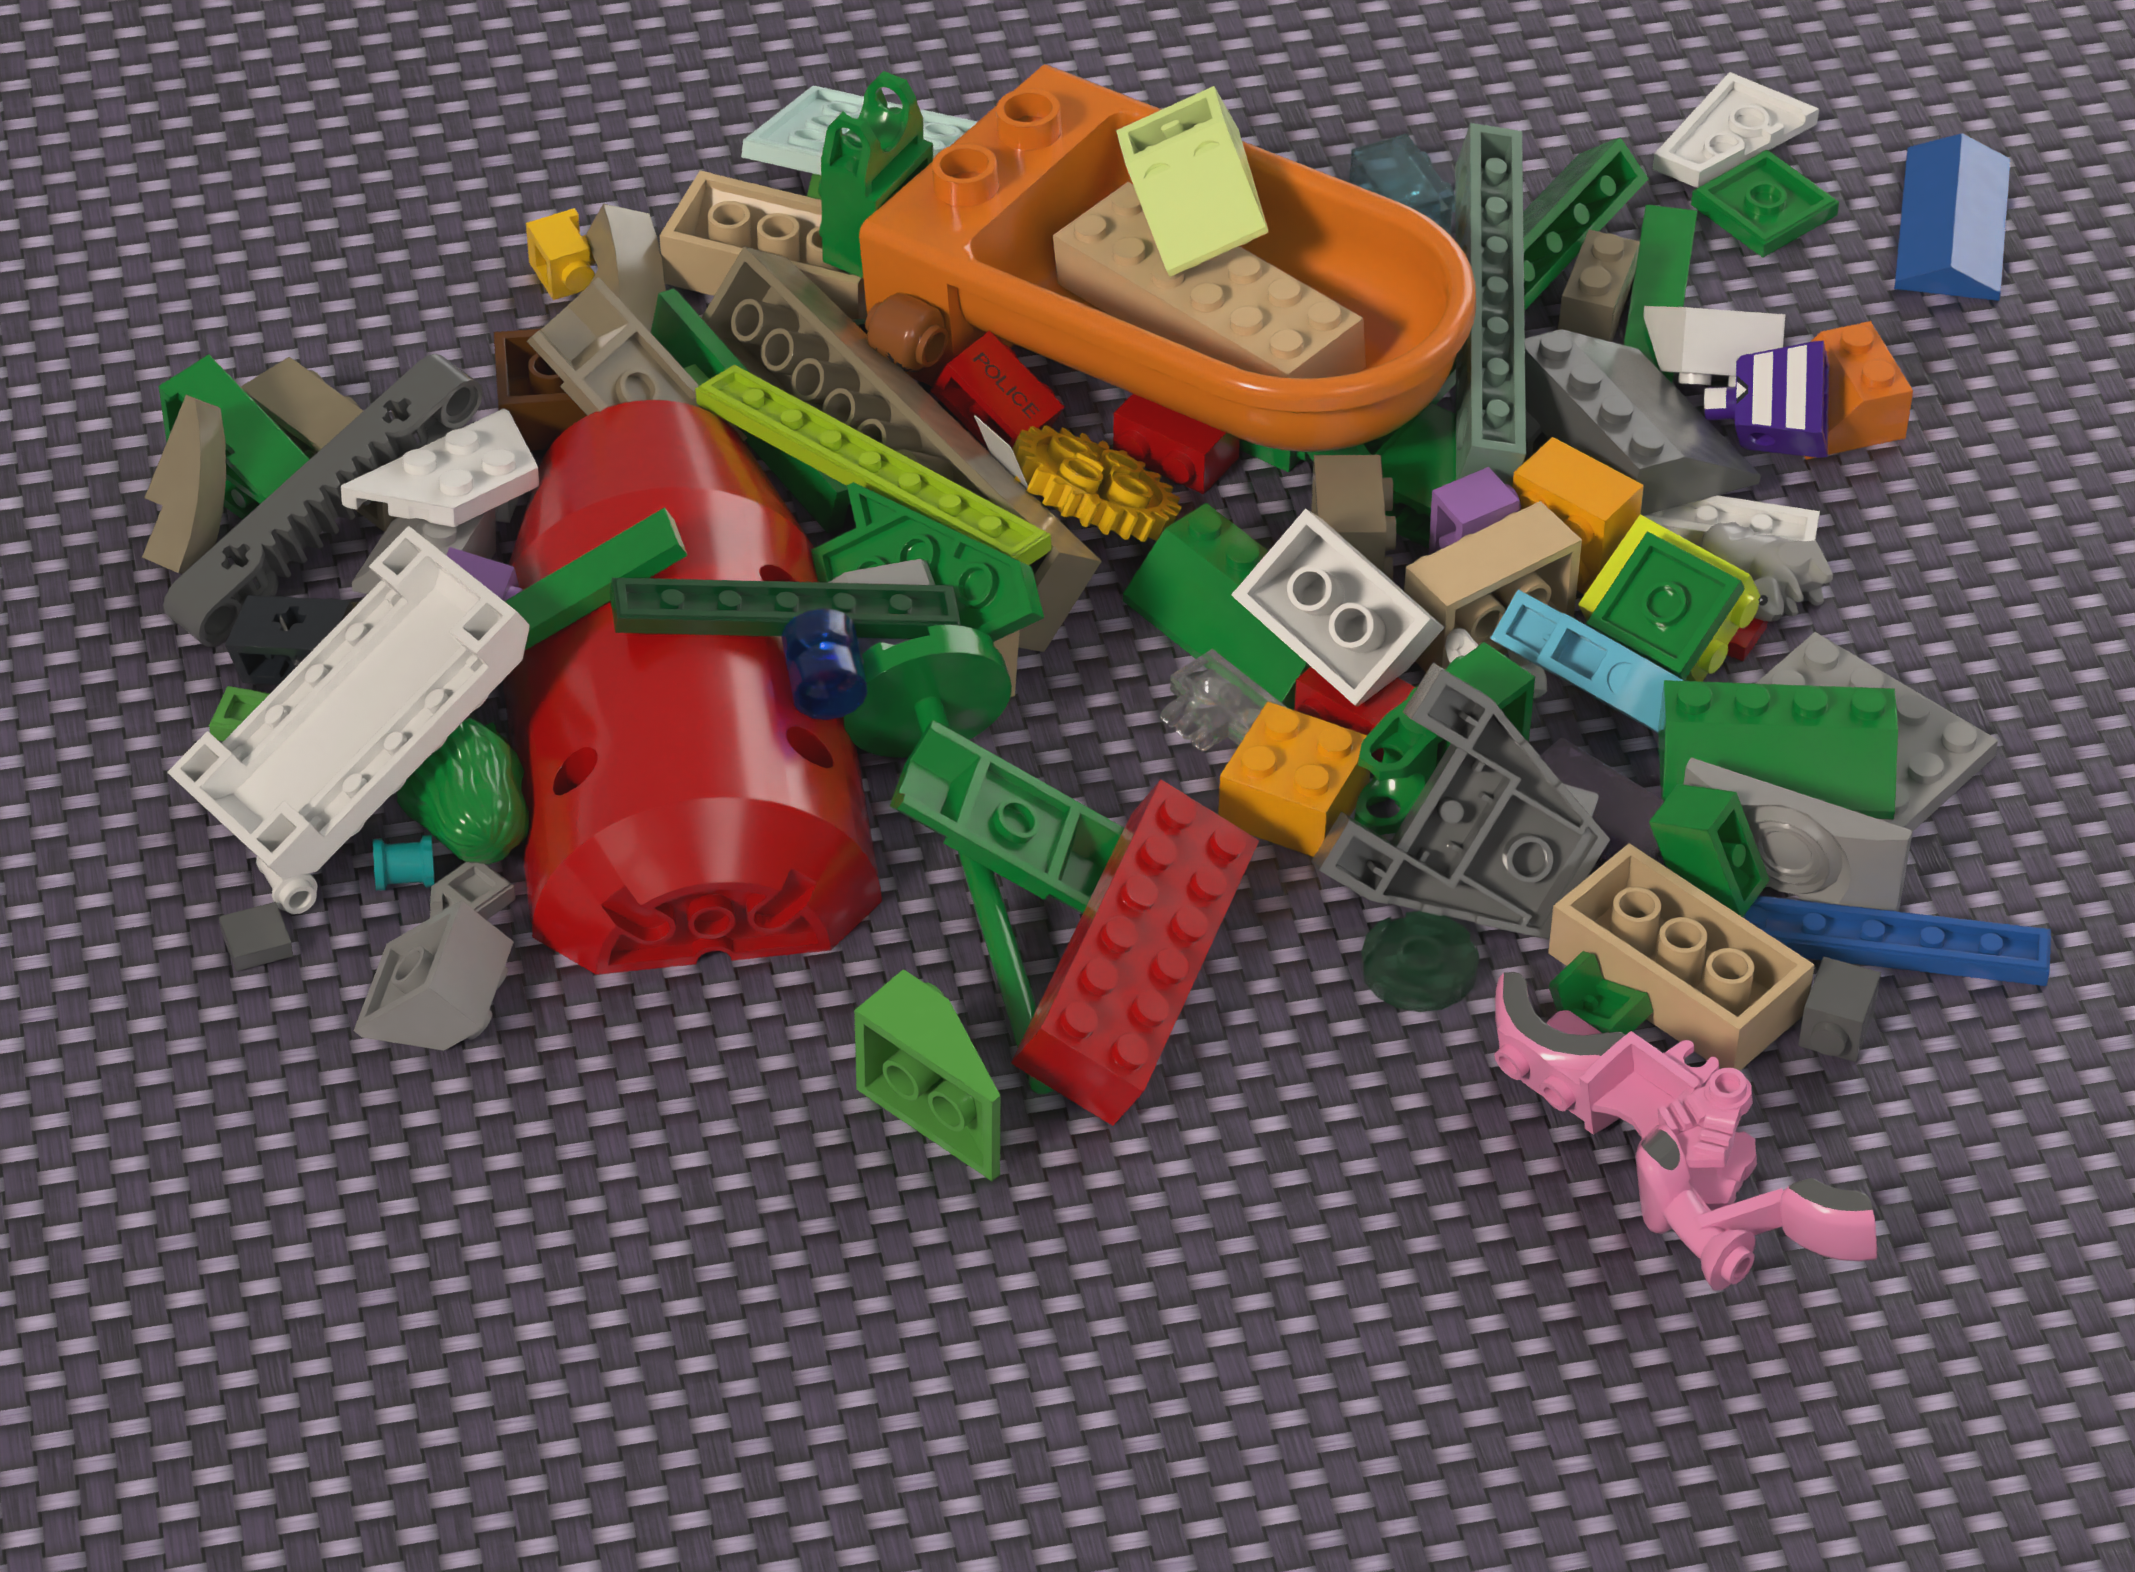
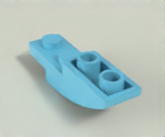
M1519 589L1490 638L1495 643L1590 694L1598 701L1658 733L1664 680L1683 681L1565 613L1562 614Z

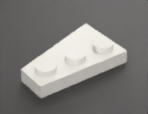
M1729 72L1654 153L1653 170L1699 188L1766 149L1770 150L1817 125L1819 108Z

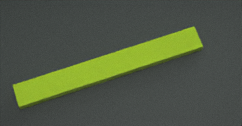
M736 365L729 367L695 388L696 402L699 406L846 486L853 482L1027 565L1032 564L1052 550L1051 534Z

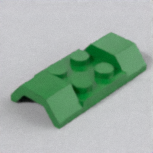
M932 720L905 763L890 803V807L934 832L945 836L943 844L1043 900L1049 895L1081 914L1084 913L1124 830V827L935 720Z

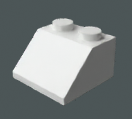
M1644 306L1643 317L1660 371L1679 372V383L1711 385L1712 375L1729 376L1728 386L1735 387L1736 360L1740 356L1783 347L1785 314L1689 307Z

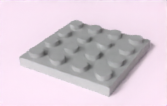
M1816 632L1756 683L1895 688L1898 720L1894 820H1879L1912 831L1920 826L1996 756L1998 745L1996 738Z

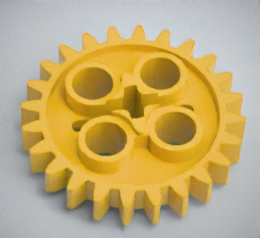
M1044 425L1042 430L1031 426L1029 431H1021L1012 448L1028 487L1026 491L1028 493L1043 496V505L1054 507L1061 512L1063 517L1073 516L1079 518L1081 525L1084 527H1088L1090 524L1096 525L1105 535H1108L1109 531L1112 530L1124 540H1128L1130 535H1133L1142 542H1146L1148 537L1157 541L1164 529L1175 522L1181 510V506L1178 505L1180 498L1171 493L1173 489L1171 485L1159 482L1161 478L1159 473L1144 470L1146 463L1136 461L1128 456L1124 450L1116 451L1109 449V445L1103 440L1098 444L1092 442L1085 433H1081L1080 437H1075L1066 428H1061L1058 433L1047 425ZM1015 476V480L1020 482L1019 478Z

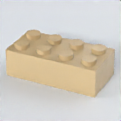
M1630 843L1553 906L1548 954L1566 966L1582 951L1594 954L1603 979L1648 993L1654 1012L1646 1020L1679 1042L1684 1040L1692 1041L1694 1043V1052L1704 1059L1708 1060L1710 1057H1716L1719 1061V1069L1734 1068L1739 1071L1742 1070L1803 1016L1804 1007L1811 991L1815 965Z

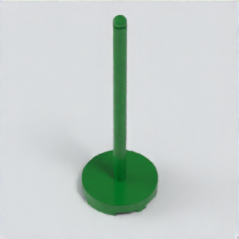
M935 625L928 627L930 636L911 639L896 645L880 642L870 647L862 654L864 663L850 677L843 675L837 685L840 714L845 731L853 743L864 751L875 755L906 758L910 757L932 720L968 740L987 729L1003 713L1012 692L1011 679L1005 660L998 649L995 648L992 638L984 632L970 627ZM958 852L1018 1048L1037 1007L995 872ZM1025 1072L1033 1092L1045 1095L1054 1091Z

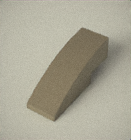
M603 203L586 234L598 267L591 283L599 277L651 333L658 293L666 290L659 244L650 214Z
M188 395L185 396L145 495V499L162 505V509L142 558L180 574L186 572L217 542L226 484L225 435L220 407Z

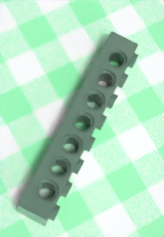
M1470 123L1455 165V241L1466 254L1472 267L1476 284V313L1470 334L1456 354V480L1489 467L1504 484H1509L1513 487L1514 471L1522 465L1526 455L1522 131Z

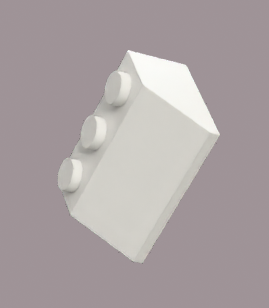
M1307 509L1300 514L1231 594L1357 707L1406 672L1444 629L1442 624L1331 526Z

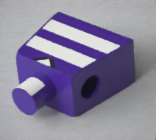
M1812 341L1740 356L1736 360L1735 387L1705 388L1704 409L1706 419H1735V428L1740 446L1747 450L1818 458L1828 457L1829 362L1824 341Z

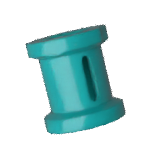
M432 835L422 836L420 842L385 844L382 838L373 839L376 891H385L389 884L423 882L426 888H431L435 884Z

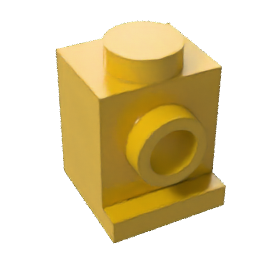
M573 208L526 223L529 263L552 300L584 291L595 276L591 266L596 265L586 235H580L579 214L576 209Z

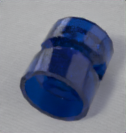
M831 609L811 610L794 617L785 626L781 635L794 706L801 713L813 719L828 720L840 718L854 712L863 704L868 691L853 621L848 615Z

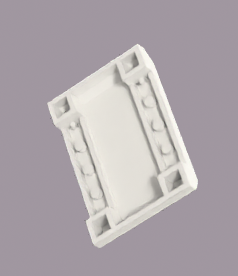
M410 526L369 565L381 581L222 743L207 731L167 772L282 880L317 872L350 837L362 829L365 821L392 794L402 788L406 779L433 752L442 747L447 737L472 711L478 709L486 701L488 695L523 660L530 628L525 619Z

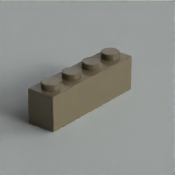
M290 356L241 386L250 398L309 459L363 412L351 397L341 395L326 384L317 372L307 370ZM371 500L369 505L361 504L356 510L384 532L390 523L397 518L389 516L388 503Z

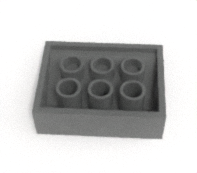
M1563 329L1525 338V409L1541 425L1540 430L1549 439L1554 437L1643 484L1641 515H1649L1759 484L1761 475L1639 349Z

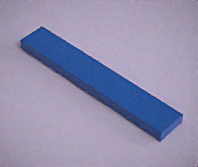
M1758 896L1743 916L1744 919L1807 959L1822 960L1823 957L1850 964L2047 986L2051 929Z

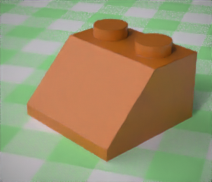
M1869 321L1821 331L1810 342L1824 341L1829 362L1828 455L1905 439L1913 389L1872 322ZM1804 456L1806 460H1807V459L1816 458V457Z

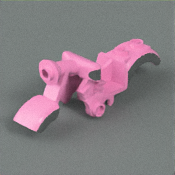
M1505 972L1499 977L1496 987L1495 1020L1500 1049L1494 1055L1499 1067L1509 1077L1521 1080L1532 1090L1544 1096L1547 1102L1560 1111L1568 1110L1582 1119L1585 1129L1593 1135L1619 1118L1633 1125L1642 1138L1636 1152V1166L1641 1212L1644 1222L1649 1230L1655 1233L1663 1234L1672 1228L1681 1241L1701 1260V1269L1706 1281L1713 1290H1723L1731 1284L1739 1283L1748 1274L1754 1262L1755 1256L1753 1251L1756 1240L1754 1235L1782 1227L1784 1233L1798 1245L1821 1256L1843 1261L1877 1260L1876 1225L1872 1203L1866 1194L1859 1191L1834 1188L1814 1178H1808L1789 1185L1785 1190L1781 1188L1734 1203L1736 1192H1739L1743 1181L1751 1175L1757 1165L1756 1139L1744 1131L1736 1132L1741 1116L1746 1114L1753 1104L1751 1083L1742 1072L1734 1068L1719 1069V1061L1716 1057H1710L1701 1067H1690L1684 1060L1694 1052V1043L1692 1041H1681L1665 1053H1662L1632 1031L1627 1035L1621 1032L1601 1033L1569 1010L1558 1011L1545 1023L1532 1008L1528 998L1527 981L1517 972Z

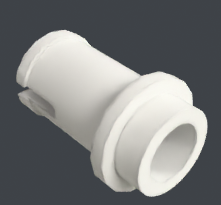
M257 857V867L272 887L273 902L277 903L280 910L291 914H299L312 907L316 901L318 886L315 878L310 873L282 880Z

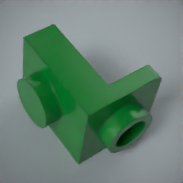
M1582 951L1549 984V990L1557 1012L1569 1010L1601 1033L1621 1032L1627 1035L1629 1032H1633L1654 1012L1648 993L1603 979L1596 956L1586 951Z

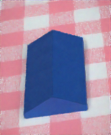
M1963 133L1908 147L1894 289L1999 301L2010 158Z

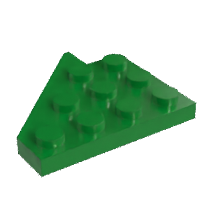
M854 482L847 485L856 528L811 550L818 582L824 583L832 581L844 572L916 559L927 561L935 585L953 586L961 626L984 632L992 638L993 642L1044 619L1031 566Z

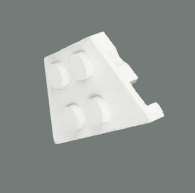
M503 408L468 426L452 430L446 436L419 449L410 450L402 457L341 485L342 505L357 510L367 500L388 503L389 516L406 519L419 518L427 520L429 523L456 527L538 487V466L510 412Z

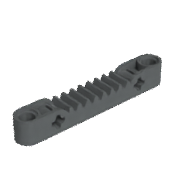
M431 354L418 361L171 585L165 596L163 604L165 614L204 646L215 647L227 641L247 595L275 596L279 584L277 576L284 578L291 576L287 566L290 560L304 564L307 561L303 551L306 546L317 549L324 546L319 537L322 531L337 534L339 529L335 520L338 517L350 520L355 517L351 508L342 505L341 485L402 457L410 450L419 449L446 436L452 430L462 428L474 416L481 404L483 396L482 386L442 355ZM390 410L392 411V413H393V415H394V417H395V418H393L392 420H391V418H390V416H389V411H390ZM415 433H417L420 439L418 444L413 436ZM367 500L362 504L369 505L371 500ZM230 555H231V557H232V559H233V561H234V563H233L232 565L230 564V562H229V560H228V557H229ZM255 578L260 585L259 589H256L252 581Z

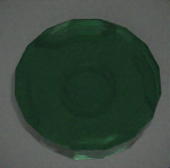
M1422 911L1406 912L1405 918L1396 919L1392 922V916L1379 921L1366 935L1361 951L1360 964L1364 982L1377 998L1395 1008L1415 1012L1443 1010L1462 1001L1474 988L1480 957L1477 946L1475 949V946L1470 941L1471 935L1463 925L1444 915L1439 916Z

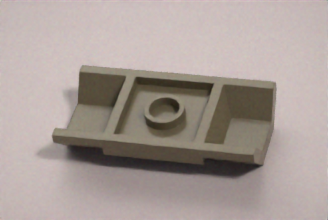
M599 277L527 341L564 381L560 387L587 416L594 412H601L604 408L639 400L676 401L707 410L696 402L695 388L699 386L696 381ZM723 419L737 431L744 441L747 439L746 435L736 425Z

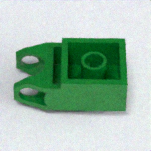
M883 71L867 87L858 119L850 117L843 111L828 126L821 156V179L818 186V194L821 197L822 220L819 227V235L822 238L823 262L860 278H863L859 232L863 222L933 161V143L924 140L923 116L913 90L906 79ZM882 87L891 89L899 96L902 102V109L897 107L888 108ZM842 128L850 129L845 134L842 133Z
M1485 642L1467 655L1455 658L1449 664L1446 671L1490 697L1520 734L1529 742L1535 676ZM1417 687L1412 690L1405 701L1383 717L1361 744L1358 766L1369 770L1375 776L1358 796L1354 820L1379 835L1396 833L1451 744L1403 713ZM1383 748L1384 751L1382 763L1371 756L1375 750ZM1390 798L1400 808V811L1391 818H1377L1367 811L1369 806Z

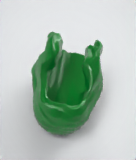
M472 718L464 720L447 737L442 747L433 752L406 779L402 788L397 791V803L407 816L426 828L442 845L451 850L459 859L466 862L490 865L501 861L510 854L513 848L520 845L528 835L529 809L521 792L522 778L525 771L517 753L511 748L507 739L497 732L496 726L492 722L484 726Z

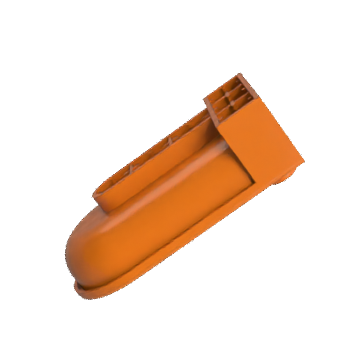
M1047 64L1041 66L1014 91L1004 95L990 112L950 147L941 150L927 167L870 215L861 226L859 240L867 315L876 303L883 302L887 297L895 293H907L937 308L945 320V329L948 331V343L943 355L931 367H925L917 372H906L911 378L933 387L947 363L990 330L1002 344L1010 348L1016 344L1245 441L1287 451L1320 452L1353 447L1383 437L1412 420L1434 399L1447 380L1456 354L1470 334L1476 313V284L1467 256L1450 234L1431 218L1400 202L1242 141L1269 233L1255 238L1247 244L1240 245V247L1361 316L1364 321L1366 368L1357 373L1326 378L1297 379L1262 375L1226 364L1110 316L1058 285L1053 235L1125 183L1133 184L1125 165L1116 130L1162 109Z

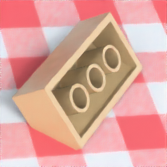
M699 171L660 234V250L665 284L714 296L745 246L787 257L851 320L867 318L863 278L823 262L822 238L819 235V227L822 220L821 200Z

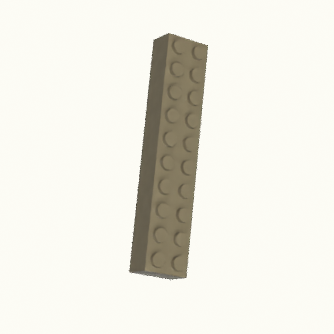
M744 246L701 318L751 374L1051 534L1052 550L1029 565L1033 569L1044 619L1020 629L1018 644L1019 648L1045 652L1102 561L1033 494L1028 493L1026 488L1016 481L1015 477L902 368L868 345L867 334L787 257Z

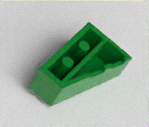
M210 355L205 356L158 386L166 443L186 395L221 408L226 450V484L223 506L242 520L310 460Z

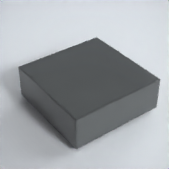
M276 902L219 916L220 930L235 971L293 957L292 943Z

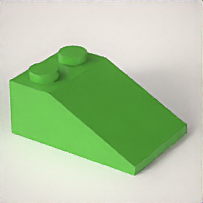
M903 969L854 1010L856 1090L990 1181H993L1000 1175V1094L950 1000L935 985L928 982L924 983Z

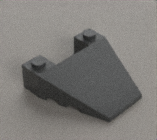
M1432 663L1403 710V713L1413 721L1450 742V746L1391 841L1341 812L1311 862L1319 871L1370 901L1399 905L1421 910L1429 914L1463 919L1484 926L1549 940L1553 906L1587 878L1610 839L1490 697L1437 664Z

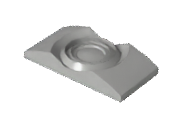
M1690 758L1686 765L1683 785L1737 792L1770 879L1766 886L1780 892L1795 894L1802 901L1899 912L1912 830Z

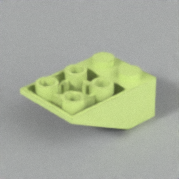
M1214 86L1116 130L1125 165L1165 269L1170 277L1269 233L1239 129Z

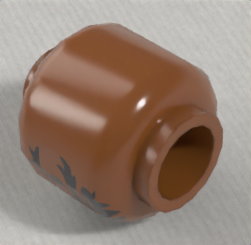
M895 293L887 297L883 302L876 303L866 318L865 327L868 331V345L905 372H917L925 367H931L941 358L946 349L948 331L945 329L943 315L937 308L910 294Z

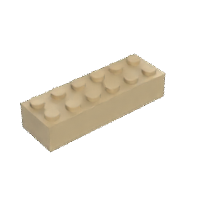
M1129 182L1053 235L1058 285L1110 316L1226 364L1262 375L1297 379L1326 378L1357 373L1366 368L1364 321L1361 316L1240 246L1170 277L1165 269L1134 185Z

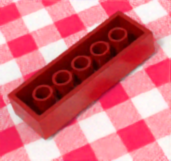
M1160 779L1130 815L1011 1064L1113 1126L1144 1092L1259 840Z

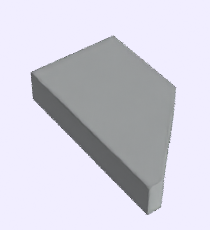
M465 862L431 886L430 918L462 900L487 920L516 900L514 885L487 864Z

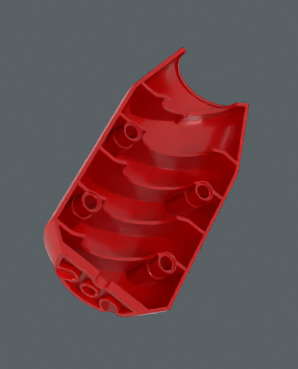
M639 400L604 408L601 412H594L577 421L553 442L540 464L538 470L539 486L532 489L509 562V566H513L519 584L518 588L524 590L665 507L675 520L687 556L650 578L818 582L811 552L814 546L737 431L723 419L707 410L669 400ZM611 601L525 650L523 660L503 680L510 745L517 753L525 771L522 778L521 792L529 809V830L527 837L521 844L532 938L596 975L696 965L699 957L710 951L725 952L732 961L830 951L882 902L857 747L845 731L839 710V699L833 697L813 637L615 633Z

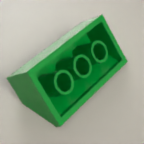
M1205 503L1164 529L1125 589L1123 602L1260 711L1267 701L1294 709L1296 679L1311 666L1231 595L1269 551L1213 507Z
M1664 680L1658 725L1661 805L1677 784H1684L1686 765L1690 758H1694L1876 819L1894 820L1898 750L1895 688Z

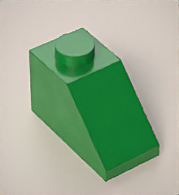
M1677 784L1649 821L1665 865L1674 873L1741 917L1746 914L1770 881L1737 792Z

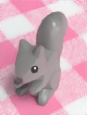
M1736 522L1715 524L1703 535V549L1751 575L1761 596L1754 618L1773 622L1779 620L1783 612L1788 616H1796L1798 614L1796 602L1803 601V595L1812 605L1818 606L1824 603L1821 587L1823 584L1832 582L1833 573L1816 540L1790 541L1774 535L1755 536L1751 528L1739 526Z

